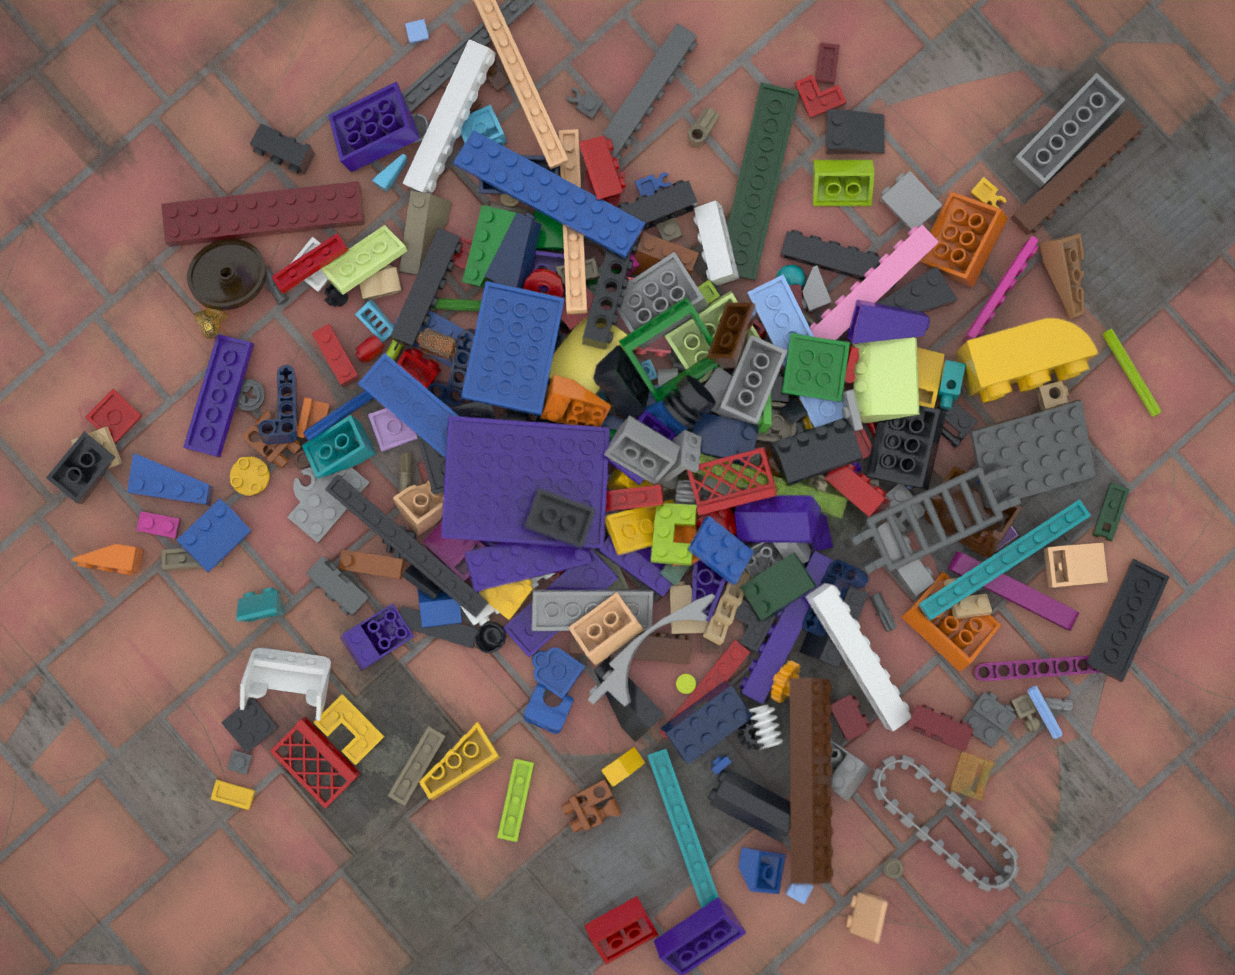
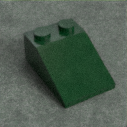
M794 552L761 572L740 588L760 620L763 621L777 615L815 588L816 585Z

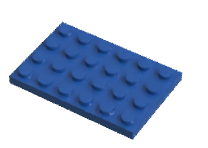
M486 281L461 399L541 415L565 298Z

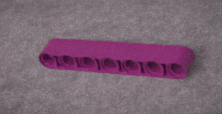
M956 551L948 570L962 576L981 564V562ZM1005 574L998 576L982 587L1068 631L1072 630L1079 615L1078 611Z
M1088 656L980 663L975 665L972 670L973 677L978 681L1102 672L1086 665L1083 671L1078 668V662L1081 659L1086 662ZM1060 661H1064L1067 665L1064 672L1058 669ZM1041 662L1047 666V670L1043 674L1038 670V665ZM1020 664H1024L1027 667V672L1024 675L1018 672ZM1001 665L1007 668V674L1003 677L998 673V668ZM982 666L987 669V675L984 678H981L978 674V670Z

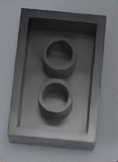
M538 488L535 491L522 528L581 549L583 548L596 509Z

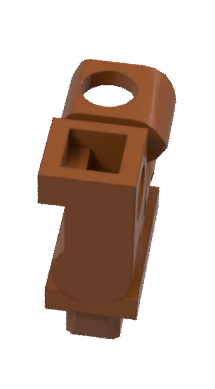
M266 410L255 423L259 425L263 420L272 419L271 412ZM254 424L241 436L242 439L267 460L281 468H284L290 461L283 455L287 448L294 454L302 448L297 440L292 443L265 444L261 441L258 428ZM286 429L284 432L288 433L291 431L289 429Z
M606 778L571 796L568 801L561 805L565 815L575 811L578 816L577 819L569 822L573 832L583 829L587 831L602 824L605 817L622 814L615 797L610 798L607 805L600 809L596 805L613 796Z

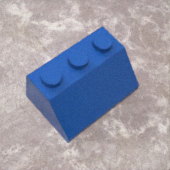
M219 499L177 539V542L186 553L209 573L252 531L222 499Z

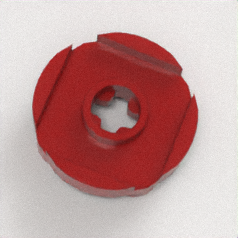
M535 269L526 278L525 290L542 293L538 287L546 285L549 291H545L543 294L562 298L564 293L562 277L554 271Z

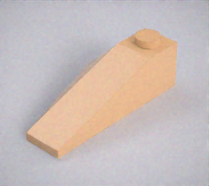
M429 480L427 483L419 486H409L393 497L404 520L418 536L442 519L444 492L433 494Z

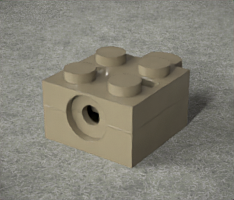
M771 402L772 425L767 433H758L756 442L771 444L772 442L795 435L797 422L791 426L779 411L786 405L785 403Z

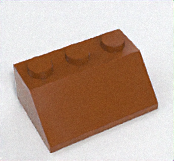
M643 232L634 256L639 266L631 274L638 276L675 252L691 276L699 253Z

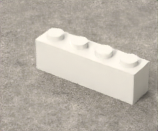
M717 201L695 207L693 218L700 232L697 235L704 249L702 257L704 262L707 263L706 275L708 280L718 286L739 279L722 205Z

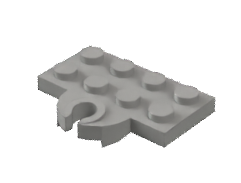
M312 467L301 471L302 474L311 477V484L309 486H302L298 478L294 480L293 490L300 503L287 518L317 543L320 542L347 510L344 505L325 490L335 476L339 474L360 493L370 483L352 467L320 479L316 478Z

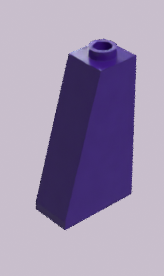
M856 300L847 338L852 343H865L921 337L928 330L930 320L929 316L924 312Z

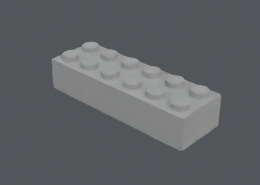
M1096 73L1014 158L1012 163L1041 189L1125 99Z

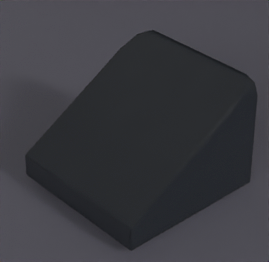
M796 398L779 410L791 426L808 413Z

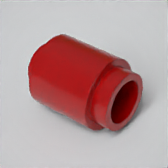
M376 335L369 336L355 348L357 351L355 356L361 363L364 361L369 363L382 352L385 346Z

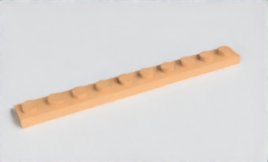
M473 0L549 168L553 169L567 163L566 153L496 0Z
M578 129L559 130V140L568 158L567 163L560 165L561 178L581 188ZM563 225L567 314L587 313L584 236Z

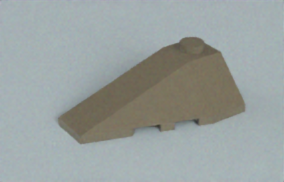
M411 191L403 240L407 252L401 255L399 272L418 274L438 227L444 229L448 223L451 201L432 194Z

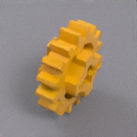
M792 660L788 661L787 665L781 667L779 672L775 674L771 687L773 689L771 691L772 700L781 704V702L783 703L785 699L790 697V678H800V675H798L801 671L799 670L800 664Z

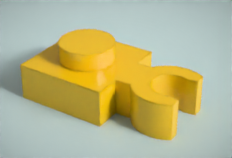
M984 177L970 192L978 201L985 204L989 202L994 207H997V201H1000L1002 204L1007 202L1004 197L995 194L998 189Z

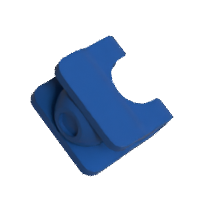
M538 683L525 710L524 720L553 734H558L563 727L574 698L566 695L559 706L549 707L543 700L546 686Z

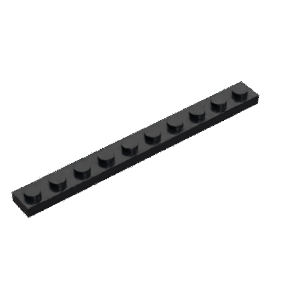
M339 474L325 488L328 493L475 618L489 604L485 598L478 592L474 593L472 587Z

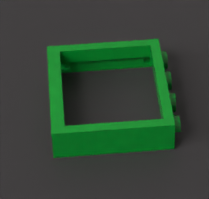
M687 297L619 340V343L657 402L662 401L665 395H669L671 389L679 391L677 383L686 374L699 380L711 369L718 368V364L706 356L660 387L655 388L632 351L688 314H690L710 347L713 338Z

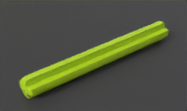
M1113 329L1104 332V339L1150 415L1154 417L1161 413L1160 407Z

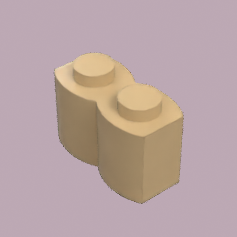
M386 265L359 284L364 301L403 292L398 269L392 267V265Z

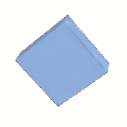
M424 19L405 24L410 44L429 40Z

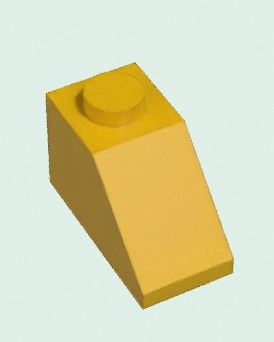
M633 747L605 766L601 771L613 787L644 765L645 761L636 748Z

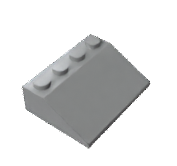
M673 252L628 282L626 290L622 289L621 296H624L621 308L617 307V311L629 331L633 332L686 297L692 303L697 313L709 307V304L676 253ZM690 314L686 315L641 344L640 347L642 349L646 348L692 317Z

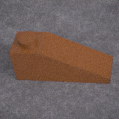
M341 550L338 569L402 579L405 560Z

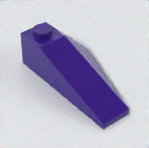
M699 560L693 564L692 602L710 594L716 596L703 611L708 616L706 621L710 622L726 580L703 561Z

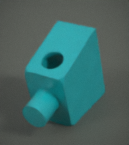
M949 360L945 361L942 367L937 398L941 399V409L951 410L953 402H956L958 399L966 364Z

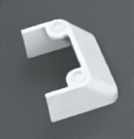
M268 648L254 649L240 685V709L244 710L248 697H263L267 689L306 694V702L309 705L317 707L316 720L320 721L328 690L331 670L330 659L324 656Z

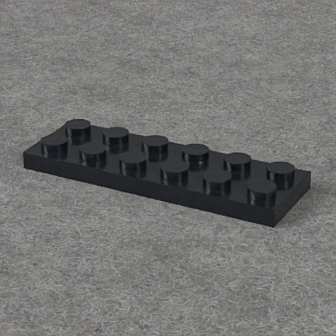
M1135 559L1131 561L1087 658L1086 665L1120 682L1124 681L1169 576Z

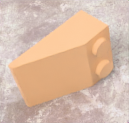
M857 891L856 895H852L850 907H853L852 915L847 917L846 927H849L848 931L852 934L879 943L887 902L880 896Z

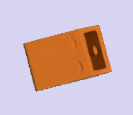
M554 375L545 393L541 418L566 425L601 427L611 405L575 380Z
M114 544L74 557L72 561L78 562L77 566L94 569V565H96L97 570L113 572L114 569H117V573L133 576L134 572L140 573L144 549Z

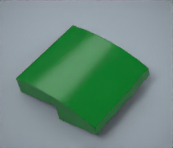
M534 211L535 221L542 224L536 251L553 249L556 252L564 251L563 224L539 211Z

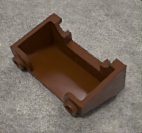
M954 466L942 483L966 472ZM960 485L948 489L965 529L976 524ZM969 486L983 520L994 516L991 507H984L982 494ZM942 494L931 497L932 504L945 534L951 536L958 531ZM1016 505L1001 511L1004 517L1002 521L958 542L983 557H992L1020 514L1022 507ZM925 510L924 518L933 526L928 512Z

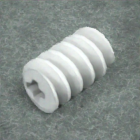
M768 705L749 709V712L756 713L751 717V720H758L753 725V728H760L755 733V736H762L757 741L758 744H764L760 749L783 742V739L776 738L781 734V731L774 730L779 726V723L772 722L777 718V715L770 714L775 708Z

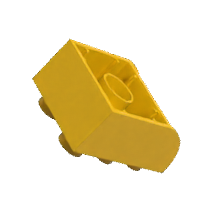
M1045 318L969 340L955 354L959 363L966 364L963 380L968 397L980 394L982 403H988L1005 397V394L1011 393V385L1018 383L1021 393L1043 386V383L1051 381L1049 375L1051 373H1056L1058 382L1081 375V372L1090 369L1087 361L1096 356L1098 352L1090 337L1078 326L1061 319Z

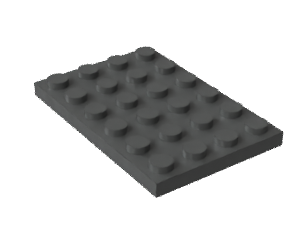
M1074 400L969 431L976 468L982 467L985 473L1003 465L1009 473L1007 476L989 482L997 502L1012 494L1021 499L1096 476L1082 400ZM980 483L984 507L990 508L991 506Z

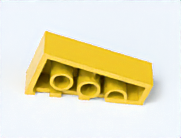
M477 722L419 783L428 798L433 801L501 757L481 724Z

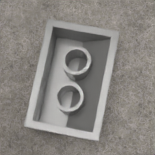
M629 416L617 430L604 455L655 485L676 462L680 446Z

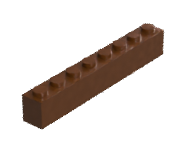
M1127 109L1011 217L1013 222L1026 235L1031 231L1034 234L1042 227L1041 221L1045 218L1049 220L1057 213L1054 209L1059 205L1061 207L1066 205L1071 200L1069 196L1073 192L1079 193L1085 187L1083 183L1087 179L1093 180L1099 174L1097 170L1101 166L1106 168L1113 161L1111 157L1115 153L1120 155L1128 147L1126 143L1130 139L1134 142L1142 134L1140 130L1144 125Z

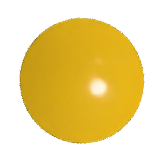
M256 457L239 458L230 472L231 485L238 493L246 496H253L262 492L268 485L270 478L267 465Z

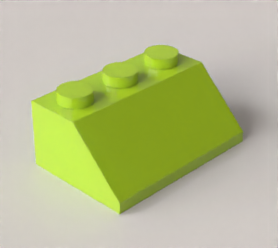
M814 160L812 176L813 206H872L875 174L873 160Z

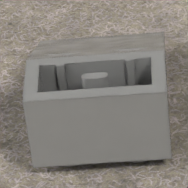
M753 542L748 547L754 553L745 568L751 577L754 578L794 552L803 564L809 560L811 549L807 543Z
M830 739L832 754L830 756L832 766L831 786L833 792L848 802L871 769Z

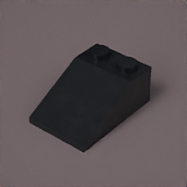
M827 110L825 115L826 154H884V114L853 110Z
M83 432L48 474L46 479L74 502L83 504L94 491L115 459V456L89 434Z

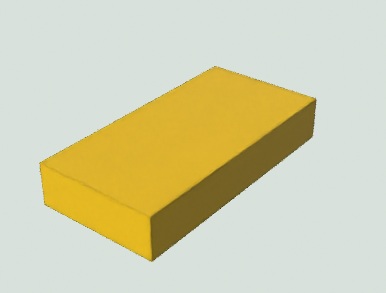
M217 779L211 800L250 810L256 790Z

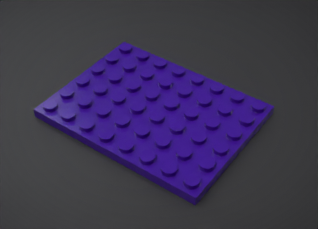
M449 416L441 538L572 547L522 528L535 491L540 488L595 508L596 511L583 548L603 549L608 457L604 453L609 446L610 428Z

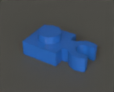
M662 173L658 179H655L654 175H650L635 181L640 196L647 195L648 197L653 195L654 191L661 187H665V189L672 186L671 182L663 183L662 181L663 178L668 177V173Z

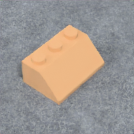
M617 592L568 627L587 657L595 665L602 662L644 631V628Z

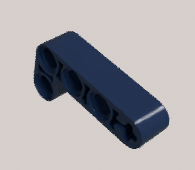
M473 328L463 330L457 337L449 381H435L427 388L444 404L456 406L465 400L461 399L475 335V329ZM467 334H469V338L472 339L468 343V338L465 337ZM461 352L468 355V362L461 360ZM457 372L464 374V381L457 379ZM434 386L441 389V395L434 393ZM453 391H457L460 394V400L453 398Z
M283 365L277 370L278 419L263 420L258 425L261 441L265 444L292 443L298 438L297 380L295 371L290 365ZM286 377H288L289 383H285ZM287 393L291 394L288 397H284V395ZM286 411L292 412L288 415L284 414ZM286 429H292L291 432H284ZM267 430H271V431H272V432L269 433V434H265V433H264V432L267 431Z
M836 559L830 563L820 586L824 583L836 586L840 592L839 597L843 600L849 585L859 589L864 588L868 583L869 576L863 570ZM810 605L803 620V628L818 637L826 635L827 631Z

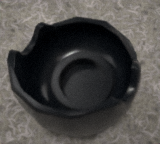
M487 622L478 628L479 630L474 637L476 647L481 652L490 654L504 646L506 632L500 624Z

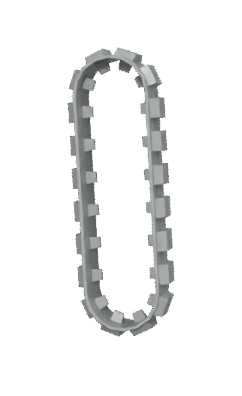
M890 755L881 760L882 765L878 769L874 768L871 779L874 780L875 786L871 789L877 800L883 799L885 801L884 808L893 815L896 813L900 814L898 820L907 828L913 826L915 828L913 833L924 842L928 839L930 841L929 847L938 855L944 853L946 856L943 860L954 869L960 867L959 874L970 883L975 880L977 888L990 892L991 888L1000 891L1010 886L1009 881L1017 877L1020 868L1016 862L1019 856L1014 846H1007L1005 844L1007 839L996 830L992 833L990 831L992 826L981 817L975 818L976 811L967 804L962 806L960 804V797L951 790L946 792L944 790L946 785L937 777L931 779L929 777L931 772L922 764L916 766L913 758L900 755L899 759H895L893 755ZM901 762V768L906 770L910 765L916 770L914 776L917 779L924 777L932 784L930 790L933 793L939 790L947 797L945 803L949 807L955 804L962 811L960 817L964 820L968 817L977 824L976 831L988 833L993 838L991 844L995 847L1000 844L1005 850L1002 853L1004 859H1009L1008 865H1005L1003 870L1006 872L1004 876L998 875L994 877L995 882L989 883V878L985 876L979 881L973 875L975 869L972 866L967 869L958 862L960 856L956 852L950 855L943 849L945 843L941 839L935 842L927 835L930 830L929 828L923 826L920 829L912 822L914 818L912 813L903 814L897 808L899 802L895 798L889 801L884 796L888 792L885 786H880V781H885L886 774L883 773L887 767L889 770L895 769L894 763Z

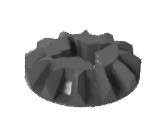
M243 380L236 405L246 411H253L259 408L264 402L265 397L262 385L255 380ZM252 389V394L257 398H250L246 403L247 397L242 392L249 393Z

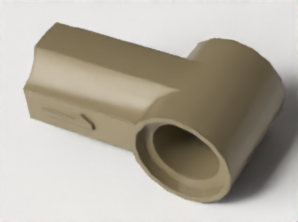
M705 107L694 126L690 128L688 142L692 147L699 148L704 144L705 139L720 117L716 111ZM694 133H699L702 136V138L696 140L692 137V135Z

